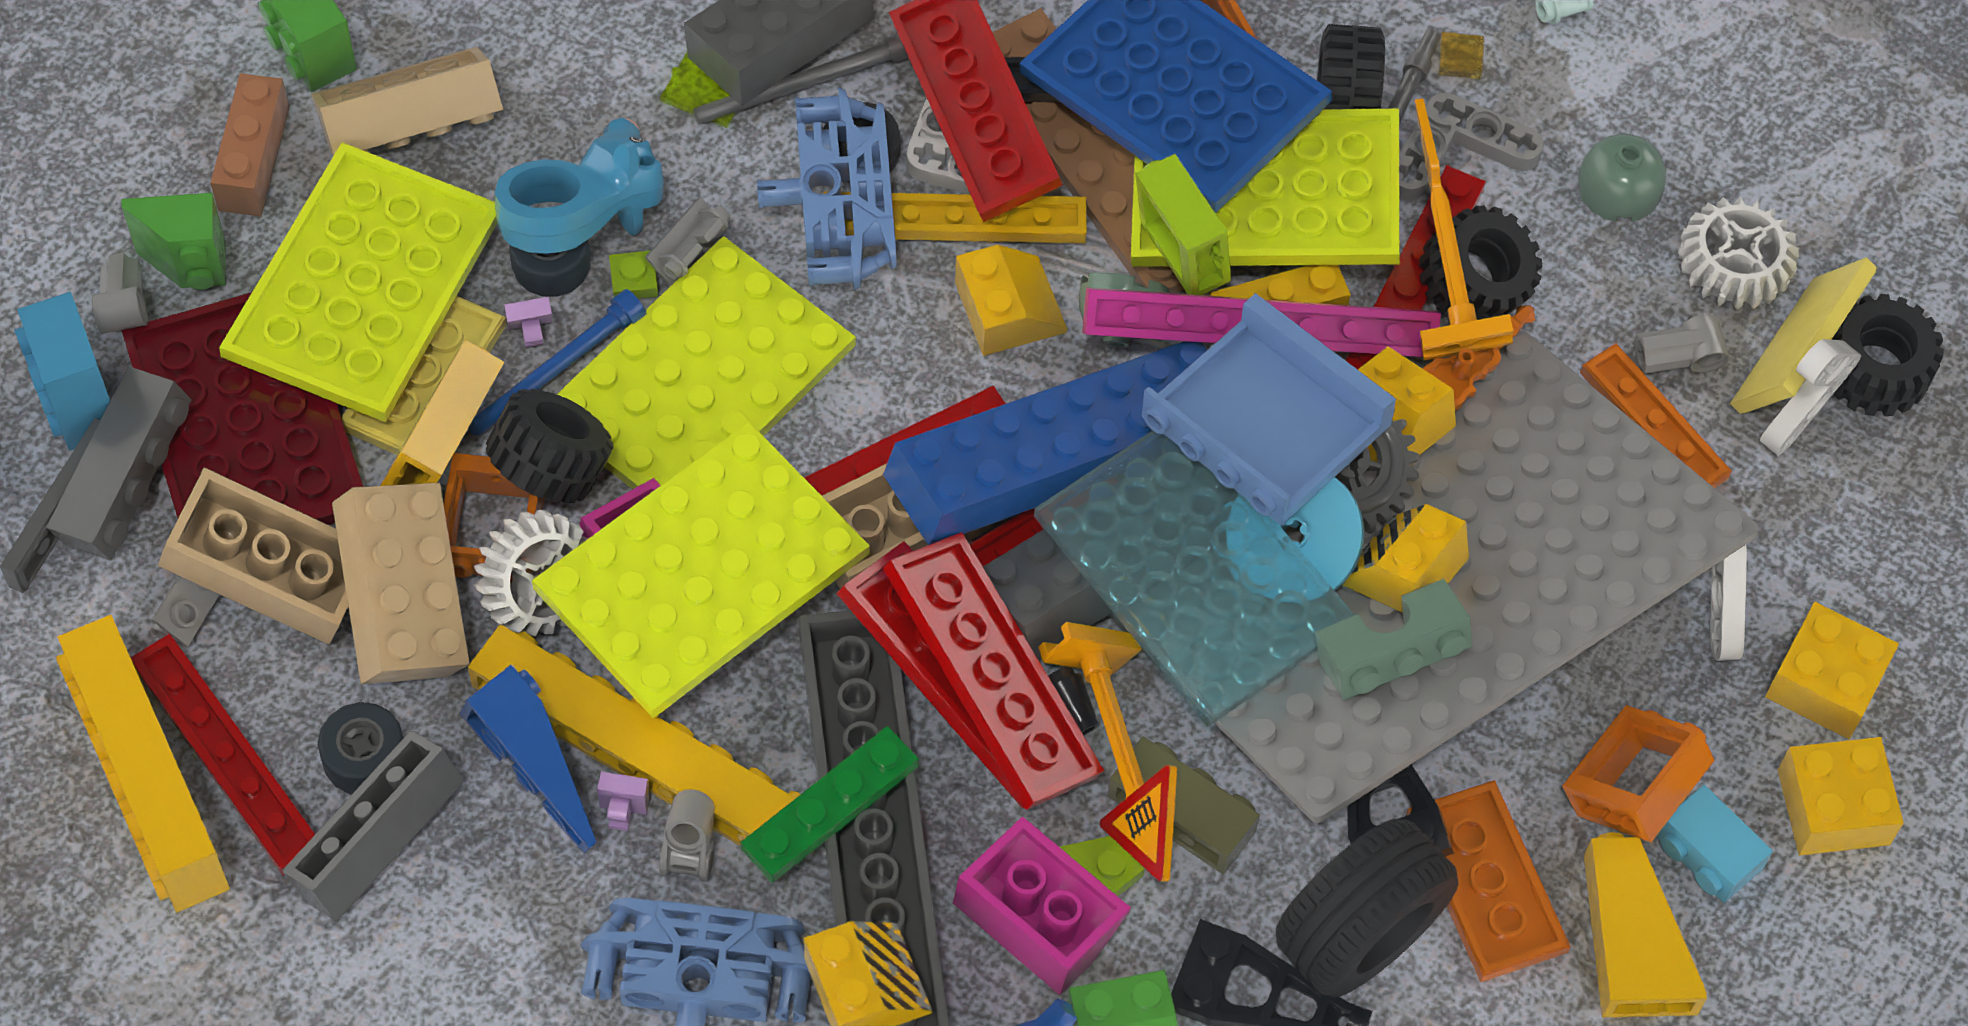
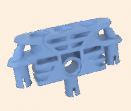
M838 87L837 96L795 97L801 177L757 180L759 209L773 206L802 205L809 286L852 282L855 291L861 287V280L878 272L880 267L887 263L892 270L897 267L884 104L878 102L876 109L866 106L864 102L848 97L846 90ZM852 117L871 121L873 126L857 127L854 125ZM821 123H829V129L821 130ZM805 124H813V130L805 131ZM846 141L847 156L839 157L838 142ZM850 181L851 195H842L841 182ZM820 185L828 186L832 189L826 194H817L812 191V189ZM853 219L854 235L846 236L844 220ZM882 246V252L863 259V250L866 247ZM838 249L839 256L831 257L830 250ZM822 250L823 257L815 258L814 251Z
M618 898L609 905V909L613 913L611 918L605 921L596 933L586 936L580 945L583 950L589 953L581 994L591 999H595L598 981L600 1000L612 998L617 958H622L626 960L622 972L623 981L620 984L622 1005L677 1012L675 1026H705L706 1016L766 1022L767 1005H769L773 976L781 977L775 1017L788 1022L790 1005L794 1003L792 1012L794 1014L793 1023L806 1020V1007L810 979L812 977L805 962L804 945L801 944L799 938L805 932L804 926L800 921L791 917L661 900ZM625 922L635 925L634 932H620V928ZM785 941L788 948L787 952L774 949V942ZM695 978L703 979L709 983L704 990L699 992H692L684 987L688 981Z

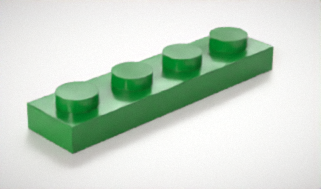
M886 726L740 842L741 850L768 880L774 883L918 768L919 758Z

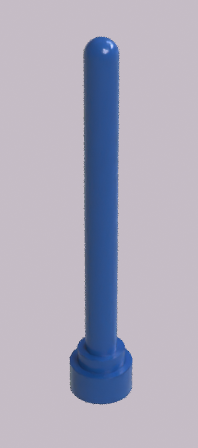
M624 289L610 300L611 306L606 309L608 314L476 415L468 427L469 432L473 435L483 434L497 422L513 393H517L518 390L542 388L617 328L623 330L631 323L634 324L644 317L647 313L638 298L628 289Z

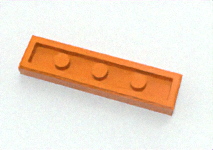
M1617 343L1582 365L1580 374L1593 388L1712 487L1716 488L1729 479L1732 470Z

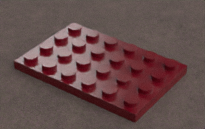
M252 292L152 320L145 326L121 330L132 368L174 381L191 398L188 415L183 424L178 426L169 444L168 455L162 464L177 518H179L204 468L327 525L335 523L332 502L353 487H363L335 402L221 357L219 347Z

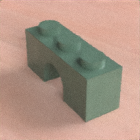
M1444 578L1401 596L1404 626L1397 631L1389 633L1373 631L1365 625L1359 614L1315 631L1319 663L1343 701L1359 694L1368 693L1376 687L1399 677L1414 674L1423 667L1445 658L1457 656L1462 651L1472 647L1470 616Z

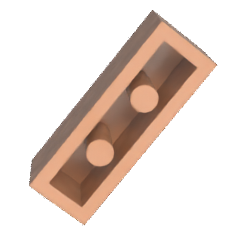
M239 74L210 182L217 209L220 212L262 216L290 108L282 78Z

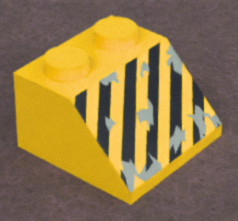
M1428 504L1392 516V520L1389 523H1385L1362 550L1354 571L1344 582L1343 586L1403 613L1402 595L1443 578L1448 584L1469 559L1466 521Z
M850 921L804 938L805 962L830 1026H898L932 1013L897 923Z

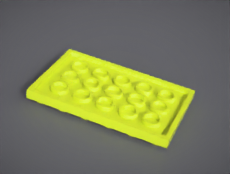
M1399 108L1323 109L1215 213L1228 233L1230 266L1400 264ZM1135 156L1131 264L1132 267L1169 266L1141 224L1135 173L1142 170L1147 163Z
M341 142L220 345L221 357L386 422L497 225L495 202Z
M723 236L688 269V273L684 277L676 280L646 309L647 314L634 324L631 323L557 395L565 397L585 408L611 435L610 440L613 442V449L604 465L607 470L632 490L653 478L662 485L748 421L765 436L856 346V336Z
M748 421L532 580V586L534 591L648 714L655 718L867 557L870 552V545Z

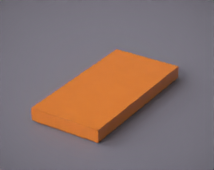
M1493 780L1435 799V802L1442 811L1455 853L1446 856V858L1456 867L1459 881L1457 891L1447 905V908L1480 983L1567 954L1571 948L1496 781ZM1412 807L1408 808L1406 815L1411 814Z

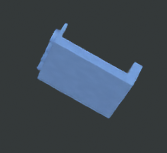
M1255 293L1243 304L1241 321L1162 391L1157 393L1150 387L1144 390L1142 418H1144L1147 425L1154 432L1164 434L1176 443L1186 457L1193 461H1199L1212 471L1222 485L1235 489L1248 499L1258 513L1271 517L1282 526L1391 426L1396 398Z

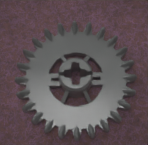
M1405 419L1392 420L1391 426L1371 443L1377 453L1378 463L1370 461L1369 450L1366 448L1349 463L1350 468L1347 465L1335 476L1346 485L1354 496L1360 508L1364 528L1367 533L1375 530L1377 524L1376 517L1384 525L1392 520L1390 509L1397 514L1405 510V504L1400 496L1408 499L1414 495V489L1406 481H1415L1419 478L1418 471L1410 467L1409 464L1417 462L1420 456L1418 453L1408 451L1407 449L1416 439L1413 435H1402L1401 431L1407 425ZM1365 471H1377L1375 479L1367 487L1363 473Z

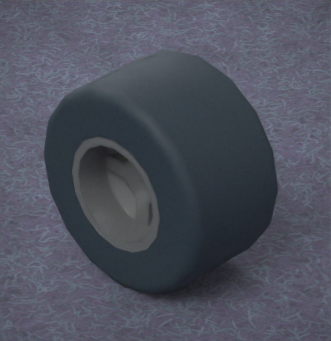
M589 239L576 248L549 254L529 253L509 245L512 270L518 283L527 291L540 296L558 297L570 293L584 282L590 271L591 254Z
M357 702L342 706L329 715L319 733L317 745L326 776L335 787L352 795L402 741L403 734L400 723L393 714L377 704Z

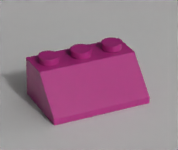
M1023 816L959 876L952 902L1059 995L1094 962L1131 910L1130 906Z

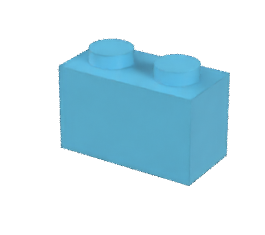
M1705 784L1678 807L1656 836L1660 840L1666 854L1675 861H1681L1695 874L1698 885L1708 894L1716 895L1723 903L1727 902L1764 869L1773 852Z

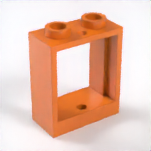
M454 453L452 456L443 505L455 577L465 578L471 575H481L476 572L474 566L485 563L486 556L482 555L478 548L455 546L465 492L529 498L526 512L535 515L537 510H543L545 499L532 495L507 480L493 466L489 456ZM526 568V569H525L526 572L532 574V570H531V569H529V568ZM512 573L510 576V582L513 581Z
M1625 705L1562 787L1577 816L1652 842L1715 759L1708 747L1705 734L1696 725L1689 722L1679 723L1664 718L1653 710L1643 711ZM1643 747L1672 756L1642 796L1613 786Z

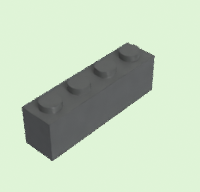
M129 366L127 367L46 527L62 543L110 561L117 548L124 543L128 534V526L137 508L146 500L148 486L158 466L164 463L168 455L169 444L178 426L183 424L188 415L191 398L174 381Z
M411 730L282 872L306 903L337 922L465 780L443 748Z

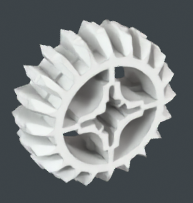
M1741 196L1735 200L1734 205H1731L1723 197L1718 201L1717 206L1707 203L1702 208L1701 213L1695 212L1690 218L1687 228H1684L1680 238L1682 242L1678 250L1679 259L1683 260L1681 264L1682 273L1691 275L1689 278L1690 287H1703L1701 292L1702 299L1712 294L1718 297V307L1727 300L1733 302L1736 311L1742 307L1744 302H1747L1754 310L1760 305L1761 300L1770 304L1776 298L1777 293L1782 294L1787 289L1790 279H1793L1797 270L1796 262L1799 257V248L1794 246L1796 233L1786 231L1788 228L1787 219H1774L1776 215L1775 207L1766 212L1761 210L1759 199L1751 206L1744 204ZM1709 239L1715 244L1714 250L1717 254L1711 256L1707 248L1706 241ZM1764 250L1768 254L1771 266L1768 268L1762 262L1764 257L1760 252Z
M537 510L535 515L529 512H520L518 523L512 519H503L505 532L502 534L497 531L489 532L494 543L491 548H479L481 554L486 556L485 563L474 566L476 572L484 577L473 585L477 591L484 594L479 602L483 608L490 611L489 615L495 622L503 623L505 627L515 633L523 630L535 637L538 631L544 634H553L555 623L561 627L567 625L534 591L532 580L535 577L526 572L525 569L529 568L534 571L544 572L588 538L582 536L583 530L580 526L572 522L570 523L568 518L558 513L552 515L545 510ZM512 573L513 581L510 588V576Z

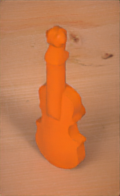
M1531 305L1519 306L1516 309V314L1510 316L1513 327L1512 338L1520 332L1524 324L1535 321V309ZM1503 346L1478 351L1462 349L1458 354L1452 355L1449 358H1435L1422 369L1453 388L1456 411L1463 406L1469 397H1474L1477 390L1473 383L1479 379L1484 380L1488 373L1498 367L1501 360L1499 350Z

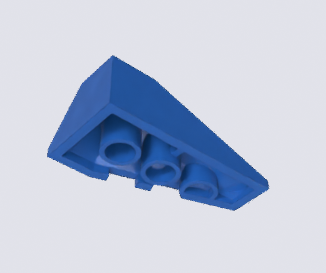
M511 664L469 697L460 715L499 761L506 757L511 759L514 763L511 767L517 776V781L527 792L530 791L534 795L541 792L546 799L542 802V805L547 814L585 854L595 845L596 839L544 705L537 696L541 689L526 670L522 669L518 673Z

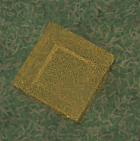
M1442 32L1438 75L1481 79L1484 36Z

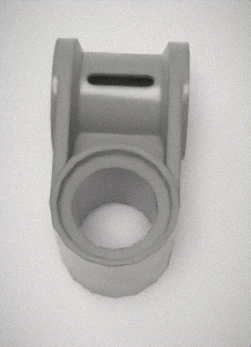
M684 790L674 796L663 833L659 865L660 875L667 876L670 872L699 876L700 881L708 882L714 855L713 823L715 808L713 801L705 793L697 790Z

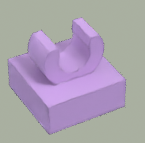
M549 297L505 304L508 330L522 328L526 348L543 345L540 324L552 322Z
M606 772L600 773L597 792L600 808L608 809L607 819H610L608 827L610 829L628 831L631 813L647 815L650 801L648 779Z

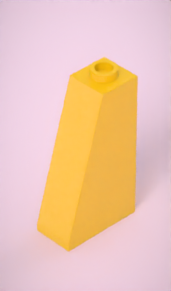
M466 339L464 340L380 486L438 482L501 370L504 361L493 356L486 349L478 347Z
M1617 832L1604 833L1596 838H1591L1584 854V864L1602 1017L1697 1016L1707 1000L1706 989L1640 838L1624 837L1623 834Z

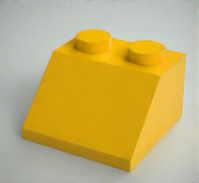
M997 244L956 256L955 285L983 356L1067 333V326L1037 255Z
M1389 346L1358 369V371L1396 398L1392 420L1405 419L1407 425L1401 431L1402 435H1413L1416 439L1414 443L1407 447L1408 451L1421 455L1456 427L1453 388ZM1372 444L1367 447L1370 461L1378 463L1377 453Z

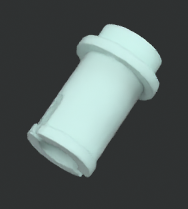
M1536 0L1538 17L1544 23L1556 24L1559 23L1562 17L1593 9V0Z

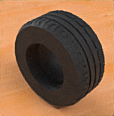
M1391 819L1383 822L1341 851L1293 899L1276 926L1277 946L1320 994L1341 997L1362 986L1380 973L1431 926L1457 891L1459 885L1457 869L1414 822L1403 819Z

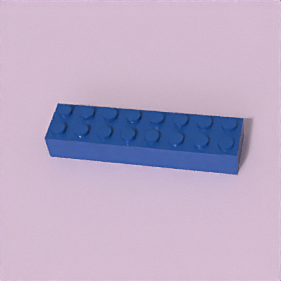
M1183 341L896 442L883 476L927 545H930L961 532L965 534L1144 468L1179 447L1164 434L1154 432L1147 425L1144 418H1142L1144 390L1150 387L1159 393L1203 355L1207 349L1202 342Z

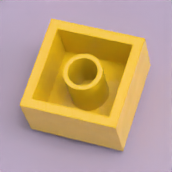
M1814 601L1765 698L1850 740L1900 643Z
M1881 737L1789 747L1777 770L1799 856L1891 845L1904 822Z

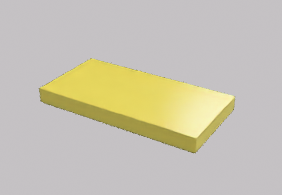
M1867 257L1812 279L1731 401L1730 405L1740 414H1745L1796 395L1805 381V378L1796 371L1798 364L1817 342L1822 339L1832 340L1876 273L1877 267Z
M456 296L387 421L383 422L347 408L341 418L345 432L398 455L464 340L466 339L490 353L507 326L506 317Z

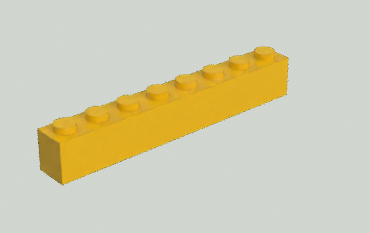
M500 624L468 666L471 685L477 690L481 689L511 664L518 673L522 669L526 670L541 689L537 696L544 705L557 738L620 775L648 779L649 792L672 805L674 796L681 791L697 790L705 793L714 803L713 830L741 846L740 842L800 795L796 791H789L787 793L773 785L771 778L763 771L754 767H750L748 770L734 762L733 757L722 747L716 744L707 746L694 738L693 733L683 724L677 721L668 723L658 716L652 718L635 698L629 700L620 695L609 681L599 675L590 677L577 669L575 663L564 654L554 652L552 655L540 648L537 641L523 630L515 633Z

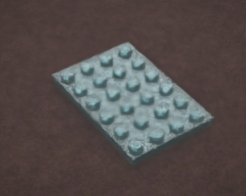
M1153 430L1037 506L1034 511V517L1207 727L1317 652L1315 631L1355 615L1275 520L1258 513L1248 499L1235 489L1222 485L1214 473L1199 461L1190 460L1183 454L1176 443L1164 434H1158Z

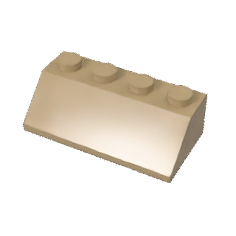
M478 47L311 94L325 138L333 156L341 142L368 152L369 148L383 144L386 149H392L410 143V136L424 132L427 133L428 137L442 135L452 130V124L466 120L471 125L484 123L494 118V112L503 110L490 60Z

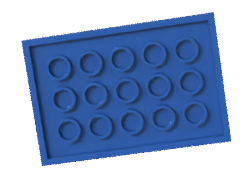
M1087 0L1019 63L1020 74L1145 163L1149 164L1155 160H1163L1176 154L1215 213L1332 101V90L1200 0Z

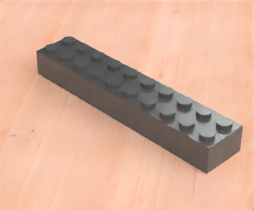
M851 610L800 615V648L817 781L886 726L912 751L901 668ZM914 770L824 842L834 924L836 927L850 921L897 923L932 1010V1013L898 1026H949Z

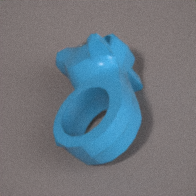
M628 118L612 120L604 128L603 135L592 142L579 165L564 160L542 159L525 162L507 170L498 179L494 192L498 228L510 246L529 253L543 254L576 248L597 233L615 214H617L624 229L630 235H636L643 229V209L656 206L663 199L664 178L661 163L654 158L649 141L640 137L639 127L635 122ZM544 202L564 203L548 208L529 207L533 204Z

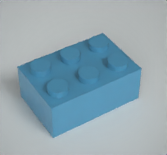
M70 291L17 309L23 327L14 329L53 436L55 438L63 435L69 451L76 448L94 418L101 420L110 403L106 387Z

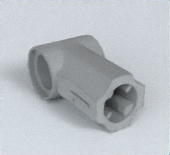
M125 253L109 255L106 264L101 266L100 293L92 295L93 314L101 334L145 326L148 323L147 308L142 293V268L138 259L130 258Z
M1710 314L1695 316L1677 328L1638 333L1634 340L1636 362L1638 368L1643 373L1691 367V370L1697 373H1707L1722 368L1730 360L1718 318Z

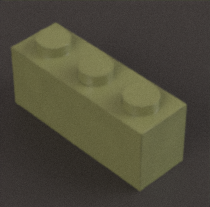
M1142 736L1133 750L1144 783L1166 765L1177 767L1173 841L1224 875L1255 835L1260 814L1256 812L1252 803L1238 794L1230 795L1217 786L1213 777L1199 768L1192 769L1178 760L1177 755L1167 745L1160 742L1153 743ZM1117 768L1110 777L1107 797L1120 804L1125 800L1126 792Z

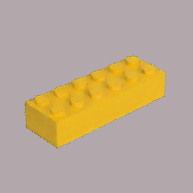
M110 614L57 636L64 653L55 658L159 900L162 901L170 898L175 912L178 913L230 890L216 851L112 615Z

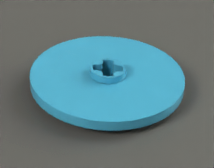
M1336 477L1327 483L1282 526L1271 517L1258 513L1252 507L1249 500L1239 494L1229 514L1226 529V544L1230 561L1241 580L1251 590L1266 599L1293 605L1320 600L1343 585L1359 561L1364 541V524L1360 508L1352 493ZM1301 523L1300 532L1305 535L1304 540L1301 543L1293 541L1288 546L1290 537L1285 534L1287 527L1296 528Z

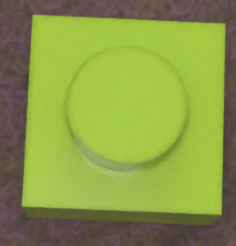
M651 250L609 255L614 297L624 289L631 291L638 299L658 297L656 272L645 258Z

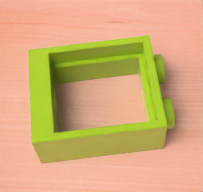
M1176 154L1163 160L1152 161L1142 170L1136 172L1141 224L1187 294L1204 295L1230 282L1231 272L1227 230Z

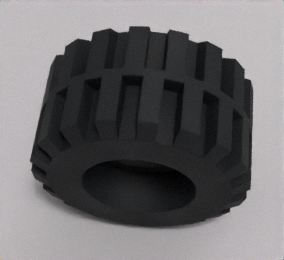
M1328 24L1321 38L1317 81L1332 90V101L1324 109H1381L1385 71V37L1380 27Z
M1485 205L1475 206L1472 210L1467 208L1454 216L1452 220L1469 303L1474 304L1477 320L1512 313L1531 298L1535 293L1534 288L1540 284L1542 276L1537 271L1543 268L1542 258L1536 257L1535 254L1540 250L1537 241L1531 242L1528 237L1531 231L1526 225L1521 228L1516 223L1518 220L1516 216L1511 213L1508 216H1504L1502 209L1493 206L1487 211ZM1435 232L1423 247L1425 253L1420 257L1419 266L1425 270L1420 274L1421 284L1428 285L1429 289L1425 294L1429 300L1435 299L1439 305L1436 309L1443 315L1448 312L1447 309L1451 307L1437 234ZM1468 252L1479 256L1487 264L1492 274L1493 282L1477 273L1470 262Z
M1879 294L1877 300H1874L1871 295L1861 297L1858 304L1855 303L1832 340L1845 341L1861 354V359L1856 367L1833 394L1838 400L1842 398L1848 400L1847 407L1856 411L1857 407L1865 409V415L1875 416L1877 411H1882L1883 416L1888 417L1894 416L1897 409L1901 413L1910 410L1913 403L1918 404L1923 399L1940 367L1944 349L1940 347L1943 342L1941 332L1934 331L1937 323L1932 317L1925 318L1922 315L1924 309L1916 304L1913 308L1906 304L1908 299L1900 296L1897 301L1890 300L1889 294ZM1877 346L1884 348L1894 354L1901 364L1887 365L1871 358L1863 347Z
M522 389L510 396L486 441L487 447L485 450L491 458L490 462L507 480L522 490L553 502L575 503L576 500H584L590 493L612 453L613 442L610 440L611 435L603 427V424L577 403L548 391Z

